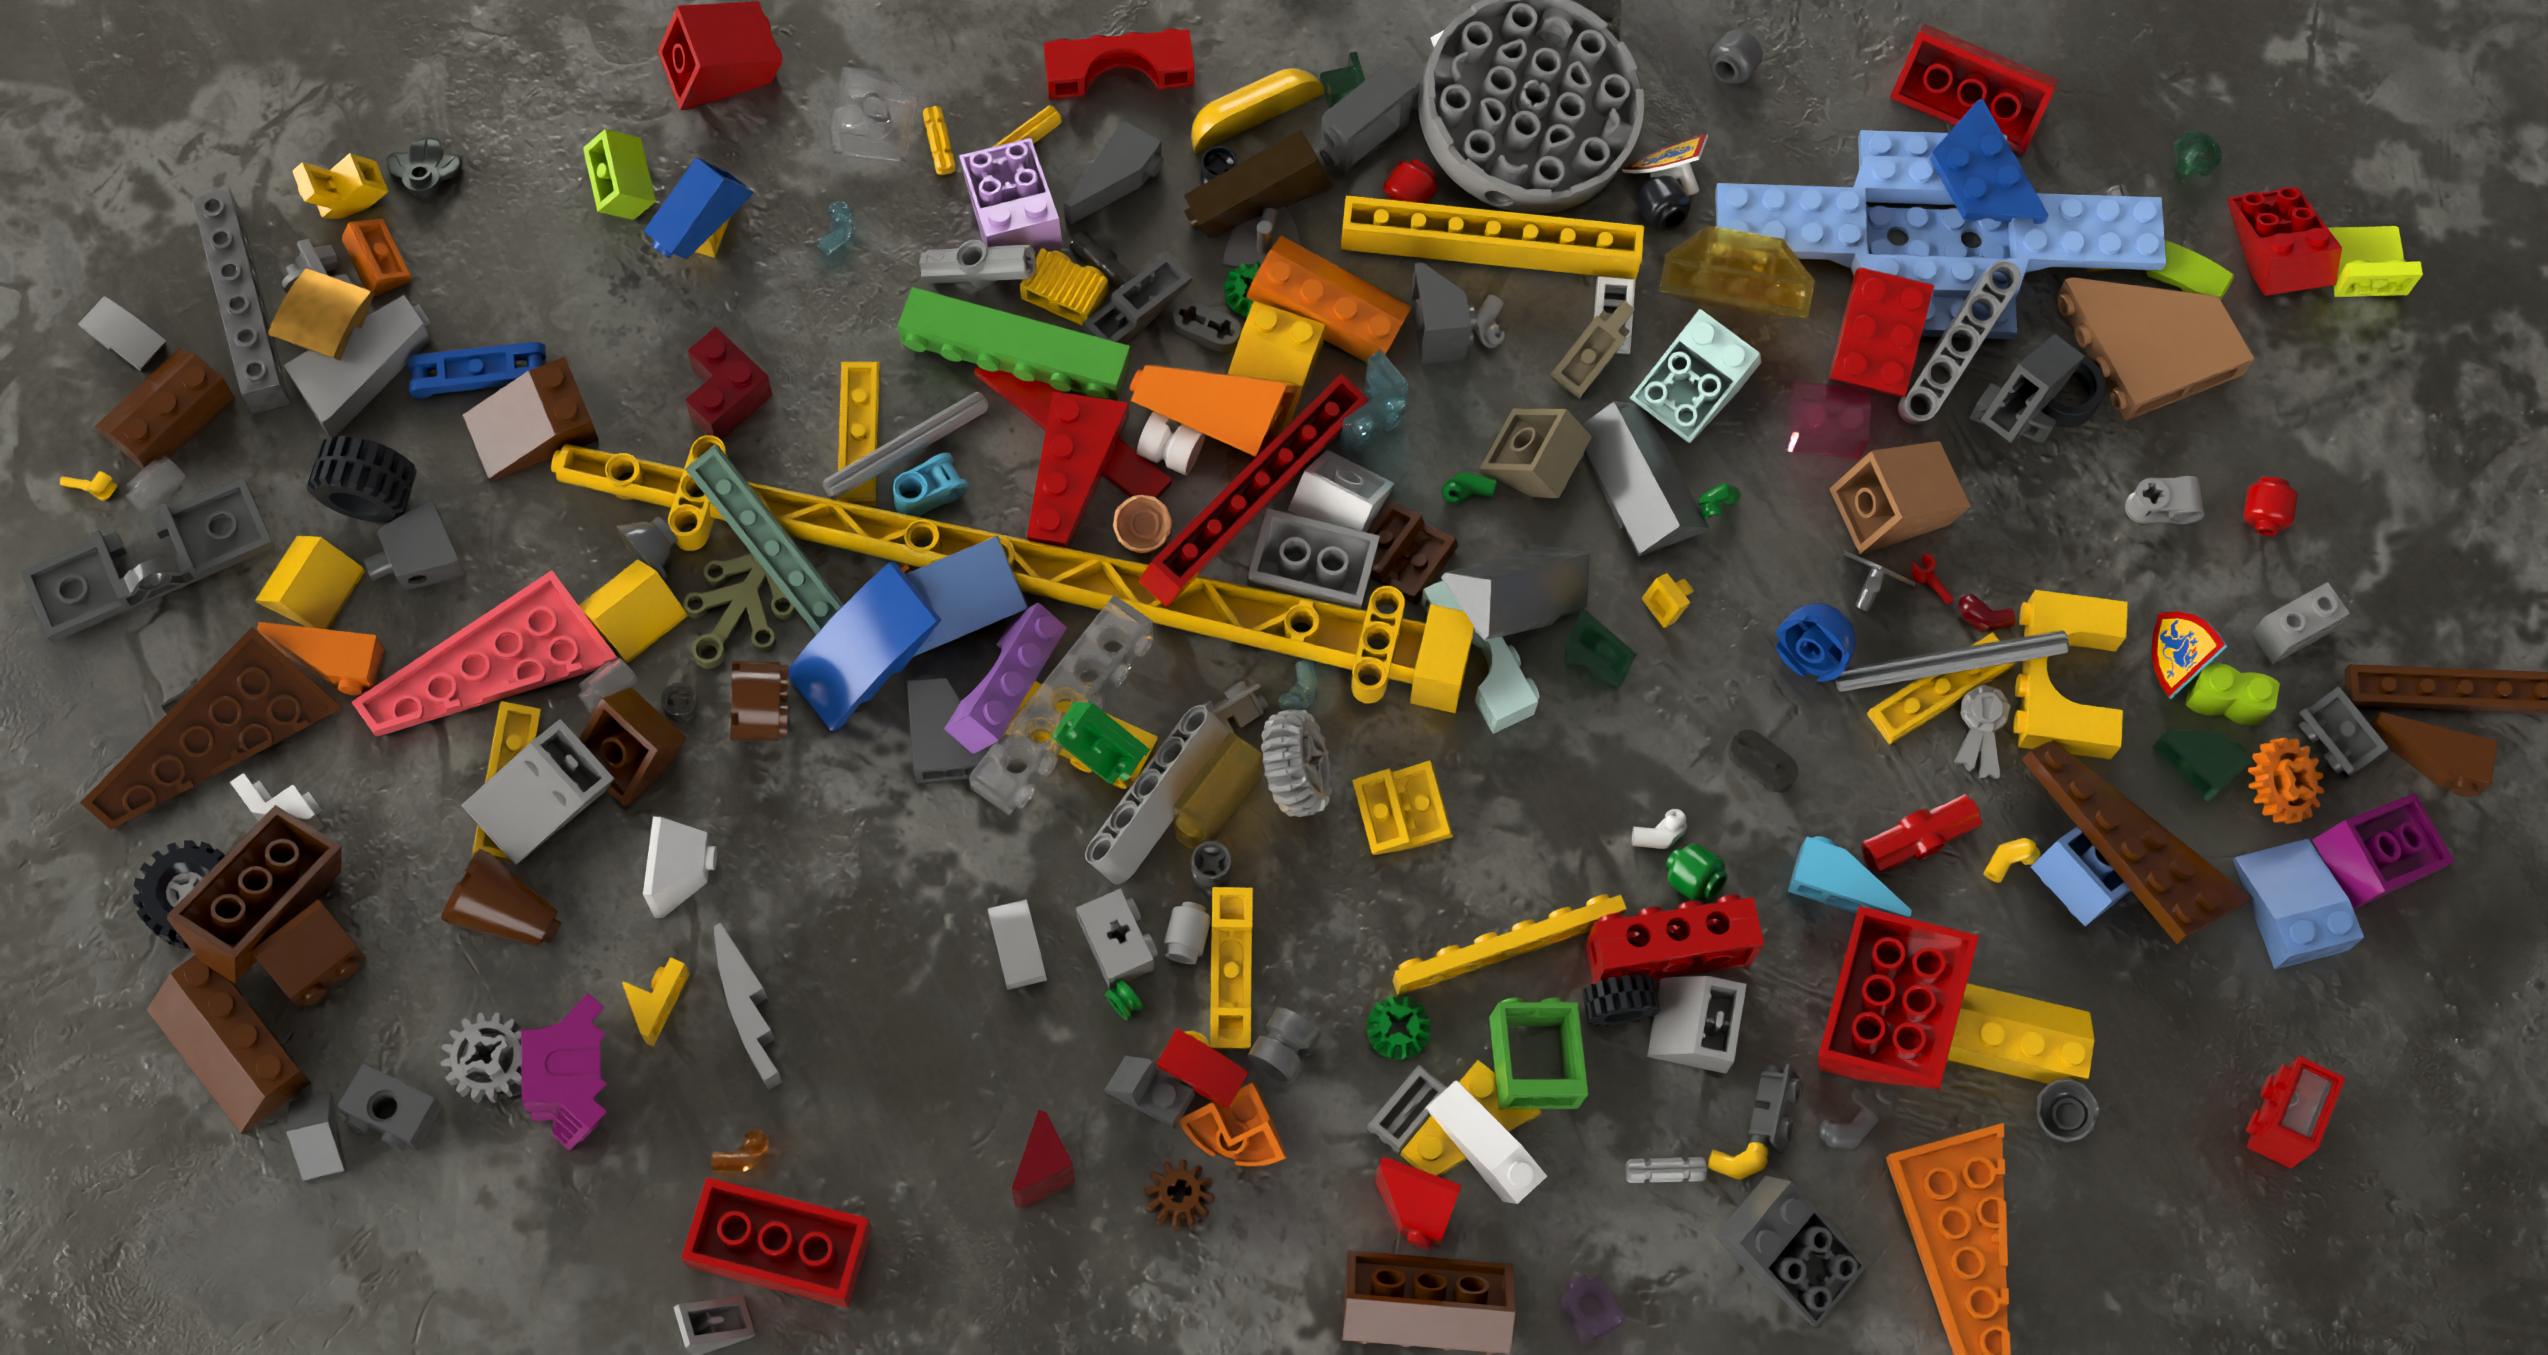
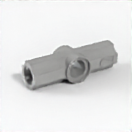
M980 240L967 241L959 248L927 250L921 253L919 262L921 278L926 284L970 282L972 286L979 289L988 288L997 280L1029 279L1030 276L1035 275L1037 266L1035 251L1031 245L986 247Z

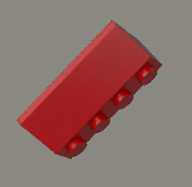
M1924 23L1917 34L1890 98L1952 125H1956L1978 100L1983 99L2002 134L2007 135V142L2010 148L2024 155L2056 88L2058 79Z

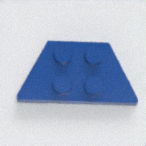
M1978 100L1932 151L1930 156L1931 163L1964 220H1983L1989 218L1998 222H2011L2012 218L2033 219L2034 224L2046 222L2049 214L1984 100Z

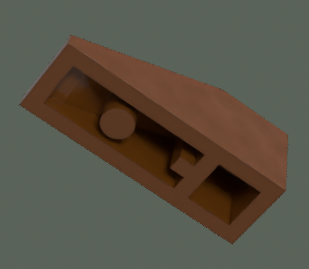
M2381 712L2370 723L2391 751L2437 786L2450 789L2458 796L2473 797L2480 795L2492 784L2497 740Z

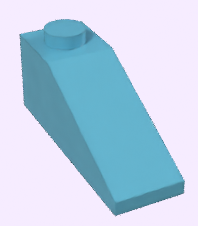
M1806 837L1798 853L1788 892L1857 914L1858 907L1862 906L1910 918L1912 910L1846 849L1836 846L1833 840L1825 837Z

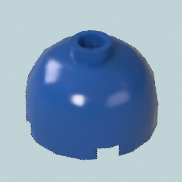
M1814 602L1797 607L1781 623L1776 632L1779 639L1776 649L1783 662L1796 674L1805 677L1807 671L1812 675L1819 676L1817 681L1822 682L1836 679L1844 672L1853 657L1856 647L1854 627L1849 619L1837 608L1824 603Z

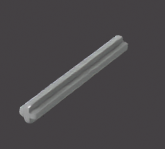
M974 392L824 479L823 488L831 499L836 500L975 419L988 410L989 405L986 398L981 392Z

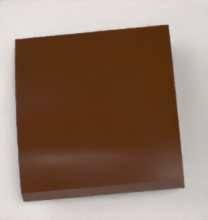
M1390 500L1367 532L1380 536L1370 578L1383 586L1397 588L1406 600L1417 605L1422 598L1423 590L1433 583L1458 548L1457 540L1455 537L1425 524L1421 514Z

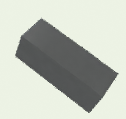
M1613 401L1582 424L1585 430L1592 436L1584 451V455L1620 529H1626L1639 557L1709 530L1705 518L1701 515L1698 505L1647 411L1634 403Z
M1541 546L1445 572L1441 578L1483 640L1549 626L1562 615L1583 611L1587 607L1590 553Z

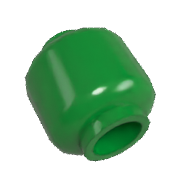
M1698 843L1689 844L1683 849L1676 848L1666 862V867L1669 869L1667 878L1669 885L1691 901L1703 902L1706 899L1713 900L1726 884L1728 875L1725 873L1724 861Z

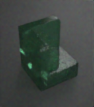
M1356 51L1349 53L1348 67L1329 70L1320 74V81L1324 86V94L1329 109L1365 81Z

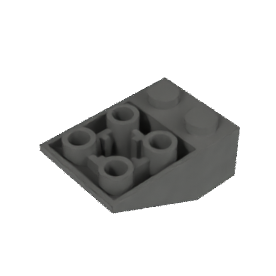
M1765 1176L1715 1236L1741 1266L1813 1327H1818L1867 1267V1264L1792 1181Z

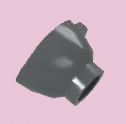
M658 516L651 522L640 521L615 526L623 542L635 558L656 570L663 580L666 579L668 576L663 567L670 556V546L677 542L678 539L665 521Z

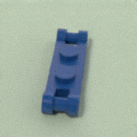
M528 342L412 355L408 358V371L412 373V380L409 382V395L413 398L423 399L438 393L506 386L527 371L542 366L543 360L546 359V346L540 342ZM525 360L528 367L517 368L516 361ZM431 370H437V376L428 377V373Z

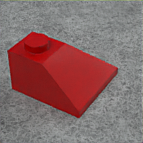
M1382 1156L1375 1183L1399 1233L1407 1236L1406 1241L1415 1247L1429 1250L1431 1246L1439 1248L1462 1185Z

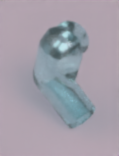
M836 201L830 205L828 213L831 216L830 231L815 241L817 247L825 256H828L848 241L854 233L853 211L843 201Z
M1304 660L1295 664L1297 683L1288 692L1280 695L1279 705L1282 711L1304 710L1316 699L1318 688L1314 661Z

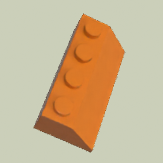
M1282 235L1268 252L1246 298L1324 323L1325 341L1376 369L1381 365L1412 306Z

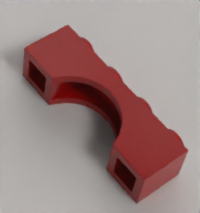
M1169 28L1162 32H1130L1126 35L1109 37L1095 35L1088 39L1077 40L1060 38L1053 42L1043 43L1049 100L1084 97L1091 82L1098 75L1107 70L1122 67L1144 73L1153 81L1158 90L1194 86V60L1189 29L1178 30Z

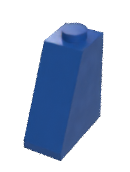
M696 157L644 232L654 239L652 246L664 256L671 258L674 254L688 259L751 197L754 191L727 170Z

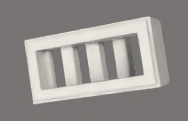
M1598 277L1595 291L1594 318L1602 313L1604 307L1617 308L1623 301L1604 299L1605 293L1625 294L1624 301L1634 308L1636 279ZM1633 314L1623 325L1630 332L1616 354L1630 355Z

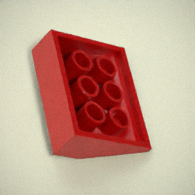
M1859 906L1818 1054V1070L1862 1081L1940 1089L1979 935Z

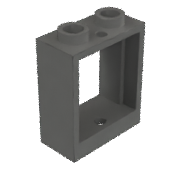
M1389 63L1323 114L1320 155L1329 167H1336L1344 176L1409 124L1413 86Z

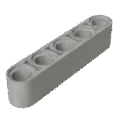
M1999 261L1981 274L1909 385L1906 396L1900 399L1898 412L1906 423L1911 425L1922 424L1938 412L2019 287L2021 273L2014 263ZM1993 272H2001L2007 277L2008 286L2006 289H2000L1994 285L1992 281ZM1973 303H1980L1986 307L1988 312L1986 321L1978 320L1973 316ZM1953 334H1959L1966 339V352H1959L1953 348L1951 344ZM1932 366H1940L1946 371L1947 380L1945 384H1939L1932 379ZM1912 397H1919L1925 401L1927 405L1925 415H1917L1912 411L1910 407Z
M1204 705L1194 706L1184 714L1088 845L1085 859L1113 884L1124 883L1135 873L1229 744L1232 735L1231 730Z

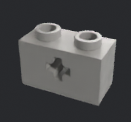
M1121 888L1076 907L1077 920L1109 989L1117 987L1116 983L1119 980L1126 983L1154 970L1153 957L1158 955L1155 944L1149 933L1142 935L1137 925V921L1141 920L1139 910L1133 898L1125 899ZM1118 931L1121 937L1125 936L1126 942L1120 944L1116 938L1112 939V933Z

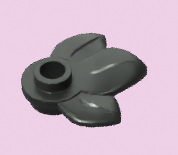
M431 136L417 139L412 143L407 153L391 152L387 157V167L390 175L395 179L401 180L404 188L413 197L420 199L433 196L438 191L440 182L454 177L462 165L461 155H443L440 141Z

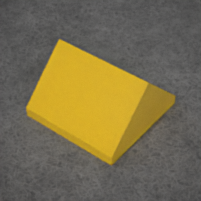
M296 536L255 601L303 626L328 630L365 573V569L322 537Z
M638 559L578 605L603 639L626 664L688 616L658 572Z

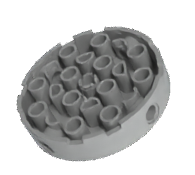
M1481 0L1473 4L1469 10L1458 18L1453 19L1444 30L1427 61L1421 77L1418 94V112L1424 138L1430 151L1446 174L1460 187L1481 201L1501 209L1518 213L1544 214L1563 211L1589 200L1607 186L1617 174L1635 146L1643 122L1644 92L1643 88L1640 89L1636 74V63L1623 41L1619 43L1606 28L1608 24L1599 16L1571 0Z

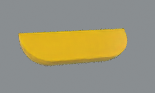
M1288 68L1277 71L1208 103L1199 111L1192 125L1191 143L1195 154L1323 95L1324 86L1311 73L1301 69Z

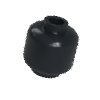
M1666 175L1652 177L1645 181L1636 198L1637 208L1647 223L1655 230L1671 231L1679 228L1687 220L1691 207L1690 198L1680 183L1672 176Z

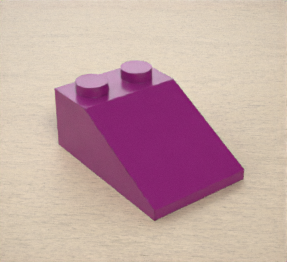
M2416 793L2344 820L2312 839L2319 851L2320 857L2349 898L2353 909L2379 899L2455 862Z

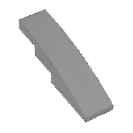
M719 923L713 928L718 968L728 1007L744 1047L769 1091L782 1083V1080L763 1047L775 1039L771 1029L757 1010L756 1005L768 998L753 971L722 924Z

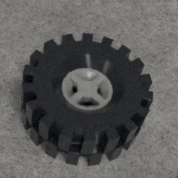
M184 840V848H180L175 842L166 845L169 852L165 855H162L159 850L154 852L151 856L155 859V862L152 866L145 862L139 870L145 877L144 879L135 878L133 885L139 891V894H133V902L139 908L136 912L140 919L162 941L169 945L173 942L178 948L187 949L188 945L167 920V914L225 857L224 853L219 849L214 850L210 844L201 841L199 847L193 840Z

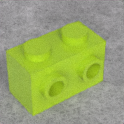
M604 129L583 147L597 212L634 220L656 202L640 137Z

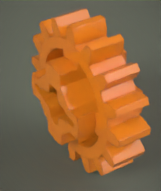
M2285 737L2261 744V752L2252 755L2257 766L2248 769V772L2255 776V782L2249 784V788L2256 789L2258 793L2254 798L2255 804L2263 802L2262 814L2264 816L2273 815V822L2275 823L2285 822V824L2302 822V819L2311 818L2313 816L2311 809L2319 808L2321 805L2316 795L2324 794V789L2318 786V780L2323 778V773L2316 772L2314 768L2319 762L2318 758L2310 759L2308 757L2310 747H2300L2299 739L2288 740Z

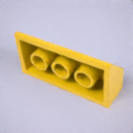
M1967 983L1948 1060L2047 1084L2054 1080L2065 1078L2085 1083L2089 1079L2095 1041L2091 1014L2088 1011Z

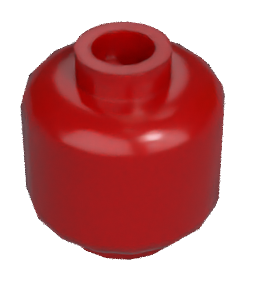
M1412 159L1411 162H1399L1382 188L1384 194L1389 198L1388 200L1428 204L1438 187L1434 180L1436 174L1422 162Z
M2278 477L2260 478L2258 483L2252 484L2247 489L2244 520L2249 525L2255 527V532L2260 535H2278L2280 530L2287 529L2294 523L2297 492L2289 486V482L2285 479Z

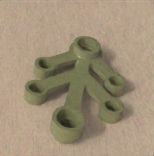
M751 552L748 555L722 562L719 560L710 561L703 570L706 582L713 587L725 584L730 575L750 571L744 582L705 593L692 592L684 599L685 611L689 617L694 619L705 616L710 608L730 603L712 634L699 636L692 645L694 659L703 668L712 669L723 662L725 658L724 645L746 609L753 629L751 640L754 648L759 652L766 653L775 647V634L767 625L758 593L766 577L774 597L771 602L773 615L777 619L785 621L791 619L795 614V607ZM714 569L723 571L722 575L718 578L709 576L710 572ZM693 601H701L703 603L700 609L692 610L689 608ZM780 603L790 604V608L785 612H780L776 609ZM761 635H769L771 637L768 643L765 644L758 643L757 639ZM707 650H715L717 652L716 656L712 659H705L703 654Z

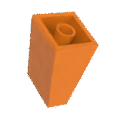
M1145 365L1143 371L1139 369L1131 382L1130 391L1134 393L1130 401L1257 457L1278 436L1299 385L1285 381L1167 366Z

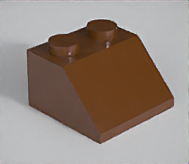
M630 687L603 697L600 700L579 740L614 777L607 791L620 804L626 807L671 766L686 737L637 691Z
M319 899L250 951L299 1009L305 1005L309 1006L318 1002L326 994V989L338 979L343 980L353 975L359 969L360 962L366 958Z

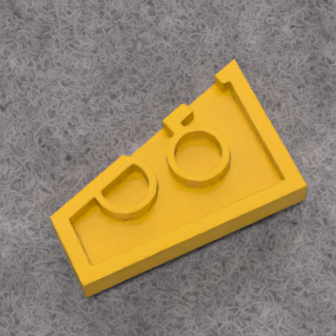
M1479 1060L1474 1063L1459 1081L1509 1133L1541 1114L1540 1109H1499L1495 1073ZM1432 1116L1429 1117L1400 1153L1415 1168L1436 1176L1443 1175L1467 1160L1465 1155Z

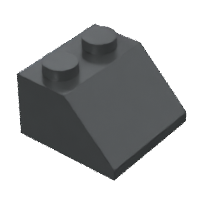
M1415 263L1410 301L1421 364L1465 360L1468 346L1473 345V329L1477 327L1475 307L1468 306L1467 295L1464 290L1425 263Z

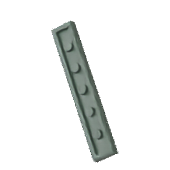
M718 445L712 446L685 470L817 635L827 622L844 606L843 602Z

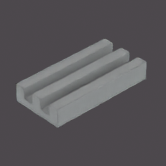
M1418 1065L1368 1124L1367 1129L1371 1133L1378 1135L1383 1143L1389 1144L1392 1150L1399 1155L1431 1114L1424 1108L1399 1139L1393 1135L1432 1088L1438 1093L1429 1104L1447 1087L1422 1066ZM1422 1078L1426 1082L1391 1125L1387 1129L1383 1128L1381 1124L1415 1083Z

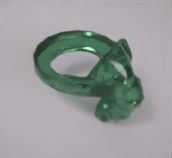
M2188 131L2173 144V150L2177 153L2174 168L2176 173L2180 175L2198 172L2202 176H2208L2222 160V152L2217 142L2206 133L2200 131ZM2191 139H2197L2196 141L2193 142L2192 147H2191V145H2190V140H2191ZM2209 145L2213 150V158L2205 159L2200 157L2199 155L2207 152Z

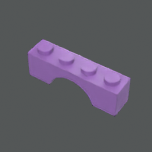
M1039 602L1014 616L996 644L1002 650L995 665L982 682L960 702L944 730L972 754L999 741L1067 627Z

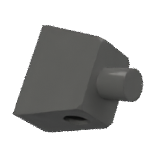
M432 498L380 528L377 533L385 551L363 559L372 581L394 572L403 590L424 587L466 575Z

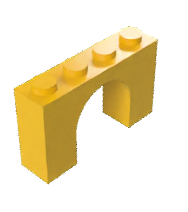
M2035 590L2028 602H2023L2021 605L2019 624L2025 626L2024 637L2063 630L2068 636L2069 646L2117 651L2126 638L2128 602ZM2048 656L2023 660L2022 674H2018L2015 685V696L2021 697L2020 710L2016 711L2013 721V732L2019 734L2018 747L2034 749L2051 740H2055L2073 755L2111 760L2121 748L2123 710L2072 702L2062 696L2052 685L2047 672Z

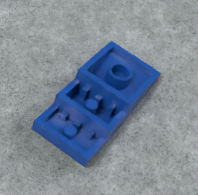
M895 561L889 562L809 642L788 668V677L831 731L840 729L860 703L872 700L891 674L901 672L939 624L941 618Z

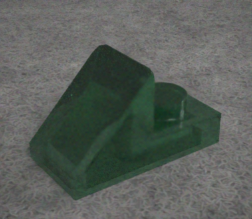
M1581 610L1565 641V663L1568 666L1586 665L1611 687L1622 685L1637 655L1587 610Z

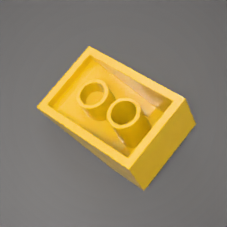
M1254 301L1242 329L1228 374L1292 382L1299 385L1279 431L1280 434L1295 419L1323 347L1325 324Z

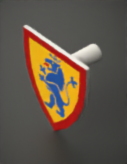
M1708 134L1699 135L1655 151L1623 168V173L1650 172L1651 178L1662 175L1672 176L1674 179L1680 178L1682 187L1687 195H1693L1699 191V187L1690 162L1700 159L1708 139Z

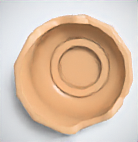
M1135 495L1125 500L1116 509L1113 529L1118 542L1126 549L1136 553H1149L1157 550L1168 540L1171 535L1172 518L1167 506L1156 497Z

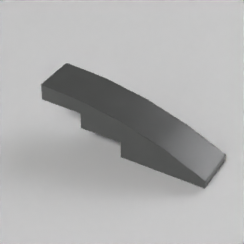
M1166 253L1112 293L1111 302L1082 323V330L1080 332L1126 345L1166 309L1192 282L1193 277Z

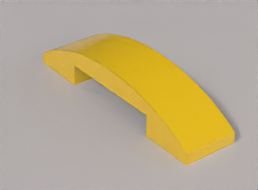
M1212 887L1210 1047L1212 1049H1251L1253 888Z

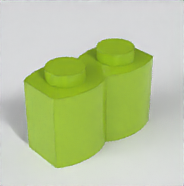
M2210 662L2189 682L2185 705L2203 715H2224L2231 721L2241 725H2261L2276 709L2280 683L2265 674L2256 672L2241 674L2229 665Z

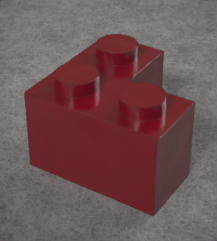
M716 326L687 351L693 371L705 383L685 399L691 420L707 435H713L722 440L773 395L768 375Z

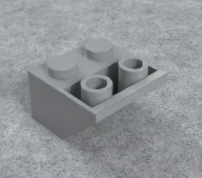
M1711 976L1661 978L1657 994L1660 1012L1653 1017L1647 1057L1727 1074L1735 1059L1747 984Z

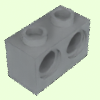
M2327 582L2266 615L2251 634L2271 663L2275 664L2335 631L2348 617L2350 612Z

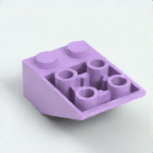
M1031 138L959 155L981 238L986 247L1031 245L1035 255L1039 253L1040 249H1045L1048 252L1063 248L1059 217Z

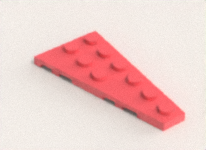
M551 570L353 700L352 704L373 734L378 737L619 664V660Z

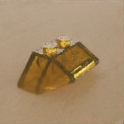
M1707 226L1665 254L1659 292L1694 304L1761 316L1808 318L1815 280L1806 271L1783 239Z

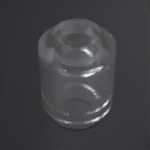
M163 456L159 461L153 460L126 484L130 491L126 498L140 512L143 513L148 509L155 513L159 509L158 505L167 502L182 488L181 483L186 479V476L169 458Z
M618 657L612 663L607 661L579 684L582 692L578 695V698L593 714L603 697L633 687L639 680L627 664Z

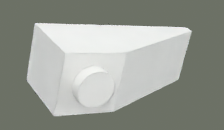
M1454 1081L1425 1107L1503 1202L1518 1204L1547 1177L1524 1147L1458 1081Z

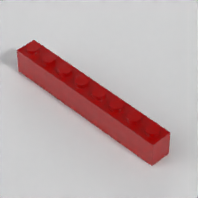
M1340 374L1151 561L1138 581L1168 607L1354 420L1369 398L1345 376Z

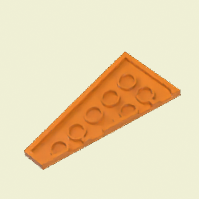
M2004 1123L1892 1153L1886 1157L1954 1355H2011L2007 1316L2009 1288H2007L2006 1281L2008 1247L2006 1201H2004L2005 1159H2003L2002 1140L2004 1138Z

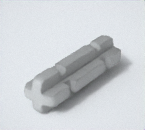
M1688 1157L1687 1161H1683V1158H1650L1648 1162H1644V1159H1629L1625 1166V1172L1629 1183H1644L1645 1179H1649L1650 1183L1683 1182L1684 1178H1688V1181H1703L1707 1176V1165L1702 1157Z

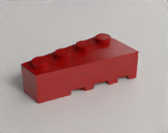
M1052 391L1027 540L1070 549L1085 516L1087 506L1093 493L1095 494L1102 473L1129 419V403Z

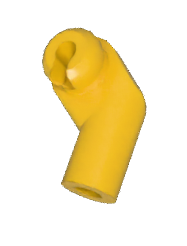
M2027 838L2003 843L1998 846L1983 873L1989 880L2001 883L2012 863L2021 861L2024 865H2033L2040 858L2041 852L2036 847V843Z

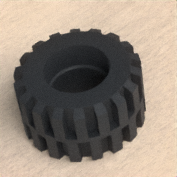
M328 437L321 441L307 483V490L317 501L343 515L365 521L391 522L405 512L417 469L414 468L415 465L405 456L383 444L358 437Z

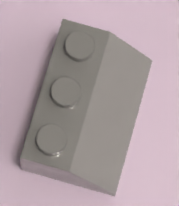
M1267 508L1249 569L1247 586L1362 610L1380 536Z

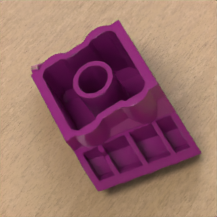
M589 993L578 1002L560 1023L541 1029L521 1030L522 1103L524 1104L525 1112L531 1113L533 1122L553 1120V1136L569 1151L578 1142H582L599 1125V1120L607 1112L593 1100L607 1085L601 1079L600 1041L606 1034L592 1023L605 1007Z

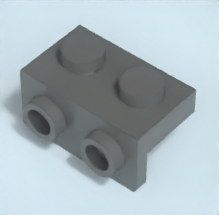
M2339 686L2308 709L2305 708L2299 712L2304 719L2299 724L2300 728L2312 743L2318 739L2322 741L2329 750L2323 756L2337 774L2345 770L2351 777L2389 750V747Z

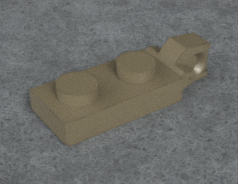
M1623 300L1611 316L1603 310L1589 324L1550 374V377L1580 399L1626 341V336L1630 330L1623 325L1633 314L1635 308Z

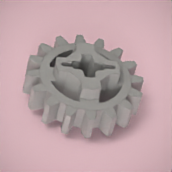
M482 1012L478 1013L477 1023L471 1024L470 1021L464 1018L462 1020L464 1030L461 1033L452 1029L449 1032L455 1040L453 1045H442V1050L450 1056V1058L441 1061V1066L444 1070L452 1071L445 1077L447 1082L451 1086L458 1084L456 1091L462 1097L471 1091V1098L476 1103L481 1101L483 1094H487L489 1100L492 1103H496L497 1093L500 1091L511 1097L513 1093L510 1086L513 1083L522 1086V1077L520 1076L522 1071L521 1030L516 1032L518 1024L511 1018L503 1025V1017L500 1013L496 1012L491 1021H487ZM497 1033L500 1035H498L495 1038L483 1036L482 1034ZM469 1043L466 1055L461 1058L466 1045ZM489 1051L493 1060L485 1064L482 1055ZM511 1058H513V1061H512V1064H511L509 1070H508L507 1072H505V1071H506V1068H507L508 1060L511 1059ZM482 1077L491 1079L492 1082L480 1083L475 1082V1080Z

